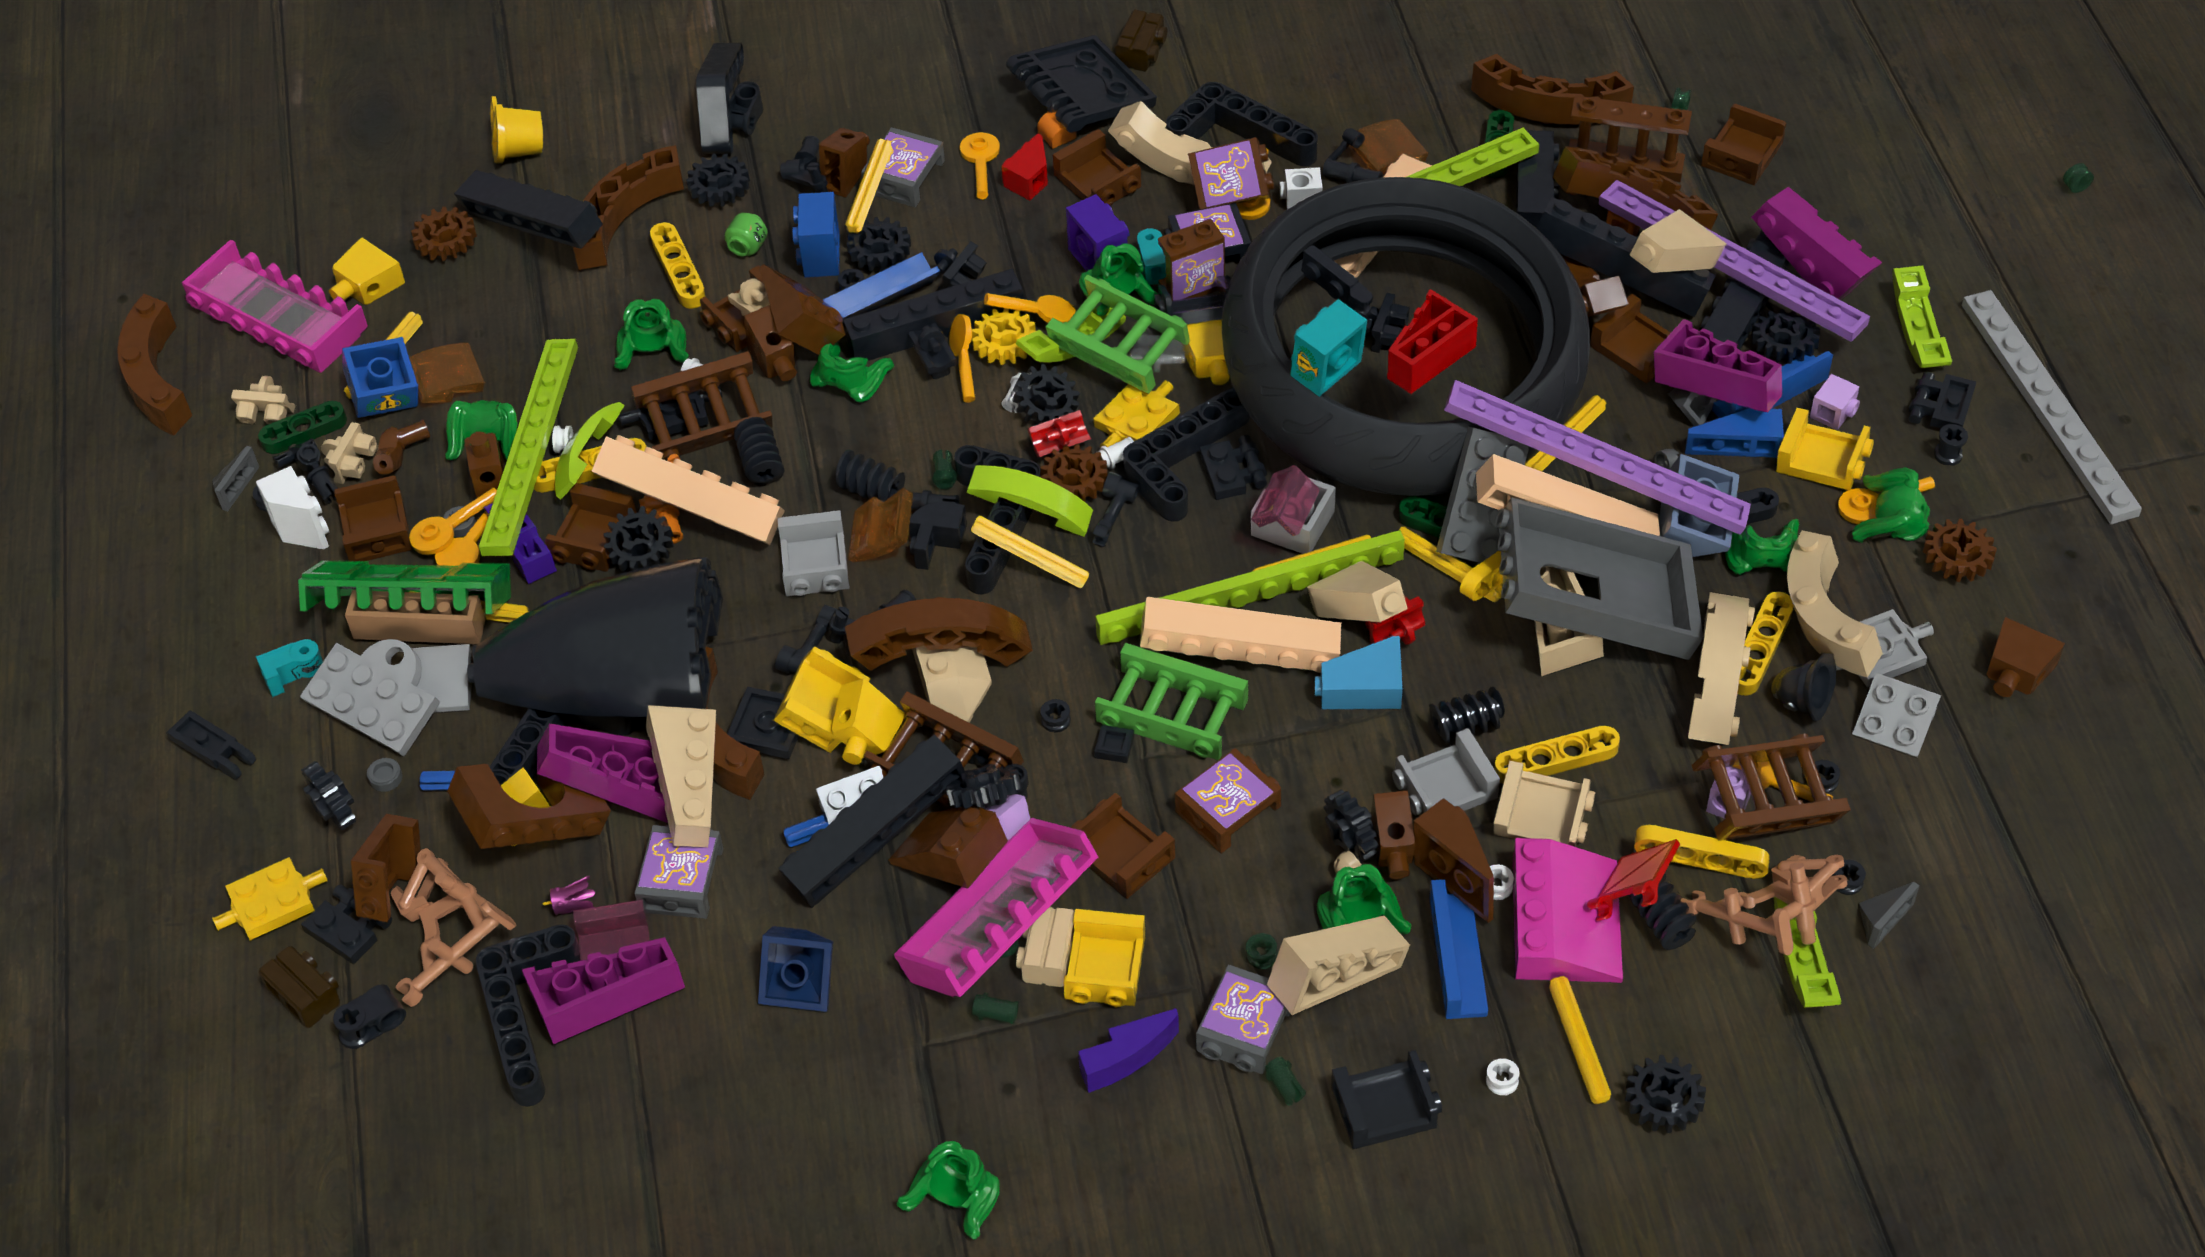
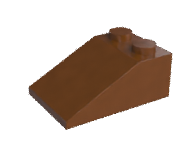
M765 264L759 267L779 335L818 355L823 346L829 343L834 345L846 335L842 324V316L835 308L831 307L810 289Z
M1443 798L1414 820L1415 865L1434 880L1445 879L1446 889L1489 923L1493 920L1494 875L1469 817L1463 809L1453 806Z
M961 806L928 813L889 858V861L892 865L969 888L1008 840L996 812L976 806L969 808Z

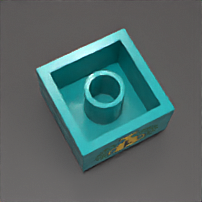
M1339 299L1329 307L1322 308L1315 319L1307 325L1303 324L1294 335L1295 343L1291 357L1292 367L1290 376L1320 397L1361 362L1368 320Z

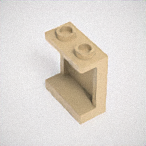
M1509 761L1494 821V835L1511 839H1552L1576 847L1577 842L1584 843L1588 823L1582 822L1585 811H1592L1596 793L1590 791L1591 780L1584 778L1583 784L1527 772L1523 771V763Z

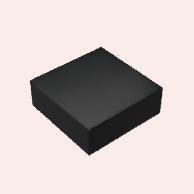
M1102 725L1094 751L1095 758L1128 763L1134 740V730Z

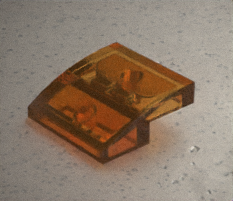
M1400 119L1381 121L1357 130L1365 136V141L1359 148L1352 147L1371 170L1381 171L1383 174H1386L1390 164L1395 163L1402 154L1424 163L1429 154Z
M469 343L439 346L409 357L422 403L452 402L453 393L483 392L485 382Z
M902 488L885 502L873 497L855 510L848 560L859 562L873 559L892 552L907 543L913 499L912 492Z

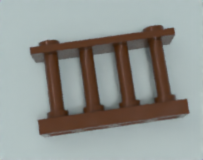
M1575 96L1570 120L1580 121L1578 139H1570L1568 147L1597 151L1600 154L1599 158L1613 161L1614 156L1649 168L1675 182H1681L1685 154L1677 153L1679 134L1688 135L1692 111ZM1592 123L1609 125L1607 143L1589 141ZM1621 126L1638 129L1636 147L1618 145ZM1650 130L1667 132L1665 151L1647 149Z
M749 351L631 386L632 399L636 409L645 408L649 412L660 443L652 446V449L663 453V460L667 461L668 457L672 454H677L680 458L681 455L735 439V427L741 421L748 418L761 417L768 426L773 427L771 410L759 412L747 377L753 374V362ZM728 381L736 383L748 415L746 418L730 422L718 389L721 383ZM698 390L707 392L719 426L704 431L700 430L689 399L690 393ZM672 398L678 402L689 433L687 436L671 440L659 406L662 401Z
M908 691L900 701L906 714V721L882 757L866 751L864 754L870 769L880 766L885 777L916 728L925 725L931 728L933 733L943 743L950 739L960 743L962 748L956 756L960 759L963 767L966 766L972 755H977L978 752L987 756L990 761L988 764H995L996 768L1003 767L1004 769L1008 765H1022L1024 762L1017 746ZM947 792L934 802L946 809L955 808L954 805L950 806Z
M1799 734L1784 741L1725 749L1717 745L1702 751V756L1691 765L1693 771L1712 770L1727 812L1724 815L1725 819L1714 827L1718 841L1834 824L1851 811L1847 798L1832 800L1831 796H1827L1811 753L1825 742L1823 735L1809 737L1808 734ZM1798 757L1814 801L1803 804L1802 800H1798L1783 759ZM1756 762H1770L1785 803L1783 807L1774 808L1773 804H1769L1755 766ZM1741 766L1756 807L1754 811L1745 812L1744 809H1740L1725 767Z

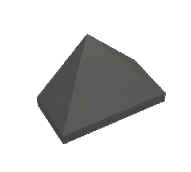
M1674 388L1668 393L1694 426L1704 424L1713 408V403L1717 401L1716 398L1699 395L1679 388Z
M246 446L212 479L215 493L224 511H229L259 469L254 451L250 446Z
M1911 882L1859 903L1867 943L1871 948L1875 949L1914 905L1920 885Z

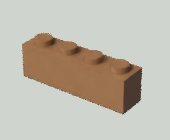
M356 590L351 592L345 617L353 639H395L411 642L479 644L481 641L486 617L479 595H468V606L464 610L459 611L453 606V594L436 593L437 603L435 607L431 610H425L421 606V593L404 592V605L395 610L389 605L388 591H372L373 602L367 609H361L357 605Z

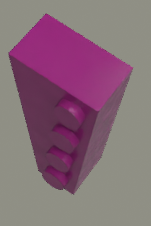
M1787 187L1767 200L1751 218L1806 282L1841 300L1862 283L1882 262L1875 256L1869 258L1861 251L1862 246L1854 239L1848 241L1837 232L1838 226L1832 221L1822 220L1817 216V209L1791 188Z
M1683 319L1654 351L1655 382L1767 413L1782 396L1781 364L1751 350L1743 352L1737 349V344L1730 340L1725 342L1719 341L1714 338L1713 332L1705 328L1698 331L1692 328V322Z
M549 723L537 746V774L668 823L665 802L658 781L656 763H654L652 746L649 740Z
M665 937L620 947L618 953L609 955L601 954V952L588 954L587 960L567 964L566 960L552 962L551 968L537 971L535 967L522 969L532 998L553 1044L685 988L678 963Z

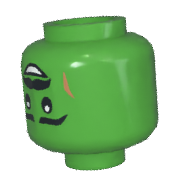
M740 213L734 217L725 231V241L729 250L738 256H751L756 254L767 238L768 230L758 215Z

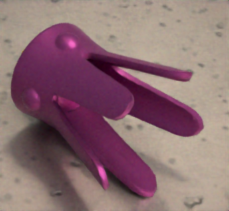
M590 875L566 887L550 889L551 901L544 902L543 905L552 904L555 915L567 914L572 911H597V908L593 906L591 901L584 900L595 895L594 890L587 889L589 883L586 881L589 880Z

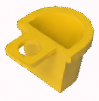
M491 96L490 121L494 162L498 164L503 163L504 159L542 153L543 127L541 112L503 108L502 104H497L496 96Z

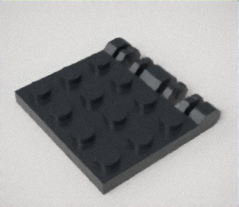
M1096 35L1011 56L1006 62V67L1016 75L1019 81H1025L1026 88L1031 91L1040 103L1046 106L1049 112H1056V119L1070 133L1080 131L1086 124L1116 117L1121 108L1140 101L1148 108L1156 105L1157 96Z

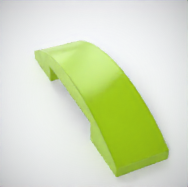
M1924 267L1893 268L1892 275L1898 314L1905 339L1914 360L1920 368L1951 365L1952 359L1945 337L1940 338L1928 299L1930 286Z
M1094 308L1077 330L1086 335H1092L1107 315H1097ZM1125 315L1120 318L1105 339L1126 321ZM1041 330L1019 338L1016 342L1017 346L1039 362H1058L1075 357L1059 349V345Z
M621 402L608 405L597 411L583 424L565 446L558 461L555 476V492L559 499H562L576 484L588 465L579 459L578 455L590 436L593 435L599 440L607 432L625 406Z
M976 465L966 492L995 504L998 498L1001 497L1057 518L1056 527L1083 537L1087 533L1093 509L1087 503L1065 488L1033 474L1005 467Z
M1774 897L1775 910L1778 908L1782 909L1788 905ZM1814 911V919H1815V925H1816L1817 916H1816V913H1815V911ZM1796 917L1791 919L1790 927L1794 948L1790 955L1784 954L1792 985L1804 1008L1841 1005L1833 972H1828L1816 928L1814 929L1816 942L1813 944H1803L1797 927Z

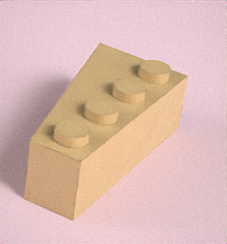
M1550 566L1540 569L1541 578L1549 586L1584 595L1574 572ZM1534 620L1541 676L1604 656L1603 638Z
M648 705L646 729L648 737H650L654 763H656L659 786L665 802V811L673 846L708 848L711 828L716 710Z
M1385 916L1284 938L1276 961L1272 965V972L1267 986L1291 1015H1294L1401 968L1410 944Z

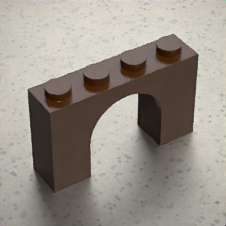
M488 764L458 766L447 790L480 849L600 835L611 812L603 798L539 775L537 783L552 807L536 808L524 805L511 798L502 789Z

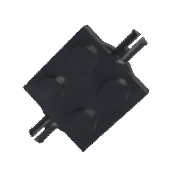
M718 386L720 395H721V397H722L721 389H720V387ZM698 390L690 393L689 399L699 427L709 424L705 411V402L710 401L707 392ZM672 398L662 401L659 406L669 434L687 430L677 400ZM639 408L619 414L622 426L640 421L646 428L649 440L657 439L647 409Z

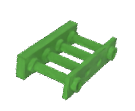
M1087 274L1084 278L1088 293L1087 299L1068 322L1062 323L1052 318L1046 325L1048 337L1059 345V349L1149 394L1156 386L1151 367L1172 340L1175 339L1185 345H1188L1190 342L1187 323L1176 315L1170 316L1112 287L1104 279H1096ZM1099 302L1113 308L1092 335H1086L1077 330ZM1124 314L1137 320L1136 324L1117 347L1112 348L1102 343ZM1148 327L1162 333L1142 360H1135L1127 356V353Z
M1125 643L1120 652L1121 672L1125 673L1112 701L1097 697L1095 701L1096 722L1106 726L1134 730V734L1194 752L1200 757L1219 760L1222 756V736L1217 735L1230 707L1244 710L1248 702V680ZM1138 678L1156 683L1142 711L1124 705ZM1168 688L1186 692L1173 721L1155 715ZM1200 697L1217 702L1204 730L1186 725Z

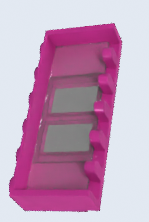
M231 239L182 282L186 292V300L195 309L209 314L216 320L231 324L237 331H244L252 335L258 342H265L275 347L281 354H287L290 358L319 373H322L342 354V348L350 347L368 327L362 306L356 304L348 312L345 301L339 296L330 304L326 300L324 291L318 285L309 290V293L306 292L298 275L293 274L285 281L280 268L275 263H271L263 270L255 253L250 252L242 259L235 241Z
M1031 818L1004 845L969 888L961 887L894 954L909 981L952 997H961L1098 858L1085 832Z

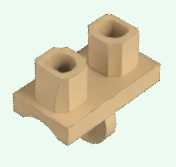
M753 278L741 284L739 293L728 295L729 302L741 310L742 316L770 305L765 286L762 282Z
M262 376L259 384L252 383L250 391L233 390L231 398L237 404L236 418L241 423H255L258 411H265L263 420L267 424L286 418L287 413L294 414L295 404L289 403L287 395L282 394V386L274 385L271 376Z
M354 422L350 423L343 437L338 436L336 440H325L321 446V451L326 456L324 462L335 473L334 482L344 484L347 477L360 479L365 471V463L363 458H359L360 454L373 456L378 445L374 436L363 433L360 424Z

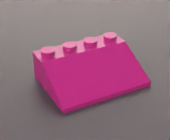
M1515 838L1512 860L1514 876L1515 979L1551 980L1555 977L1565 976L1569 981L1622 983L1619 898L1613 900L1612 916L1602 921L1596 920L1598 917L1597 908L1589 910L1587 907L1589 900L1599 897L1617 865V860L1552 839Z

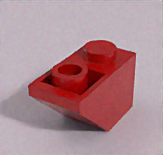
M1036 134L1029 142H1025L1021 149L1011 158L1006 159L1002 165L1003 187L1029 201L1048 185L1043 137L1040 134Z

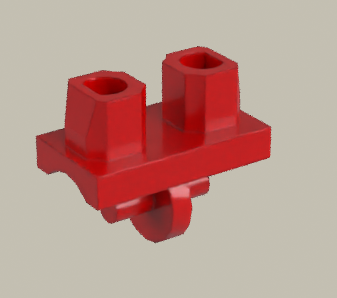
M1080 410L1027 429L1037 458L1051 454L1053 449L1060 451L1063 449V446L1071 447L1091 439L1084 425Z
M1404 596L1408 609L1382 622L1365 621V625L1370 631L1371 644L1393 636H1400V639L1406 645L1413 643L1416 638L1414 631L1425 626V619L1422 613L1423 600L1419 596L1411 600Z

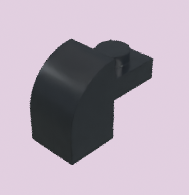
M935 502L927 504L913 513L908 522L911 539L910 555H914L917 569H929L935 546L960 549L967 527L965 505Z

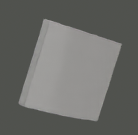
M470 644L411 648L418 655L422 668L421 677L416 687L441 701L434 712L470 710L472 684L469 682L467 667L471 663L472 656Z

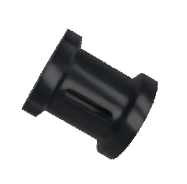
M1956 424L1943 426L1939 432L1940 444L1935 447L1934 451L1935 459L1943 465L1954 466L1959 464L1963 457L1962 446L1967 443L1968 439L1967 431Z

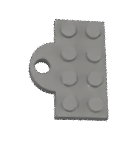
M395 639L376 642L367 648L361 656L336 643L300 695V698L403 757L441 702L435 696L416 687L421 677L420 659L416 652L406 643ZM397 652H404L402 661L396 665H391L393 655Z

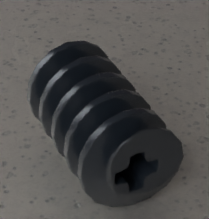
M752 417L741 421L735 427L734 438L746 478L750 482L761 485L778 481L783 476L785 470L779 455V449L776 446L773 429L761 417Z
M848 449L842 454L838 462L836 483L842 489H848V491L854 494L858 493L863 498H869L873 502H879L881 505L888 507L894 504V497H898L895 496L896 490L903 491L905 474L902 472L897 475L896 469L892 466L886 470L884 463L880 462L876 465L875 460L872 458H868L865 461L863 454L855 456L854 451Z
M1494 686L1490 687L1488 692L1478 690L1475 696L1467 693L1463 696V700L1460 697H1453L1450 703L1442 700L1438 703V707L1435 704L1429 705L1432 724L1437 734L1442 737L1446 744L1450 742L1451 732L1456 736L1457 732L1469 728L1474 736L1475 726L1478 725L1481 731L1486 733L1488 731V722H1491L1495 729H1499L1500 718H1503L1505 714L1502 697Z
M1664 873L1658 884V900L1655 904L1642 907V894L1635 896L1630 894L1627 896L1631 897L1630 900L1633 905L1638 907V912L1645 918L1649 928L1653 929L1656 938L1660 939L1663 948L1672 950L1683 946L1694 937L1696 930L1691 927L1695 924L1697 918L1693 913L1687 914L1689 910L1686 903H1679L1682 897L1679 892H1672L1674 889L1672 882H1664L1667 877Z

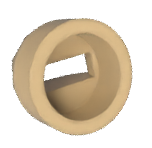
M1344 851L1336 858L1334 870L1337 874L1344 867L1349 866L1354 869L1362 864L1351 851Z

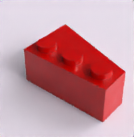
M1430 289L1421 308L1418 307L1415 310L1414 318L1408 326L1405 325L1388 350L1387 379L1412 394L1476 347L1478 318Z

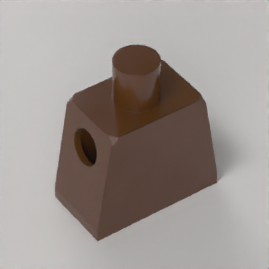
M839 128L819 144L820 171L827 178L828 184L826 187L828 192H834L835 195L846 198L862 176L861 171L867 164V146L870 144V139L864 132Z
M770 305L744 315L747 349L765 376L773 378L778 375L782 381H789L797 374L794 345L791 340L778 334Z
M475 432L466 438L464 442L469 472L476 497L478 498L493 487L496 490L498 489L505 466L496 434ZM484 472L494 473L495 478L490 482H485Z
M2005 617L1986 674L1990 679L1996 681L1993 686L1994 691L2002 697L2012 696L2015 690L2026 695L2032 694L2058 665L2065 643Z
M1408 790L1373 794L1371 821L1373 828L1377 832V836L1374 839L1379 844V847L1376 848L1378 852L1376 854L1377 865L1380 867L1388 866L1389 877L1392 879L1408 877L1410 875L1409 864L1413 861L1415 850V837Z

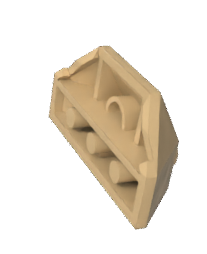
M925 646L912 648L927 702L970 723L973 713L981 704L992 684L984 655L977 653L976 648L961 646L957 650H928Z

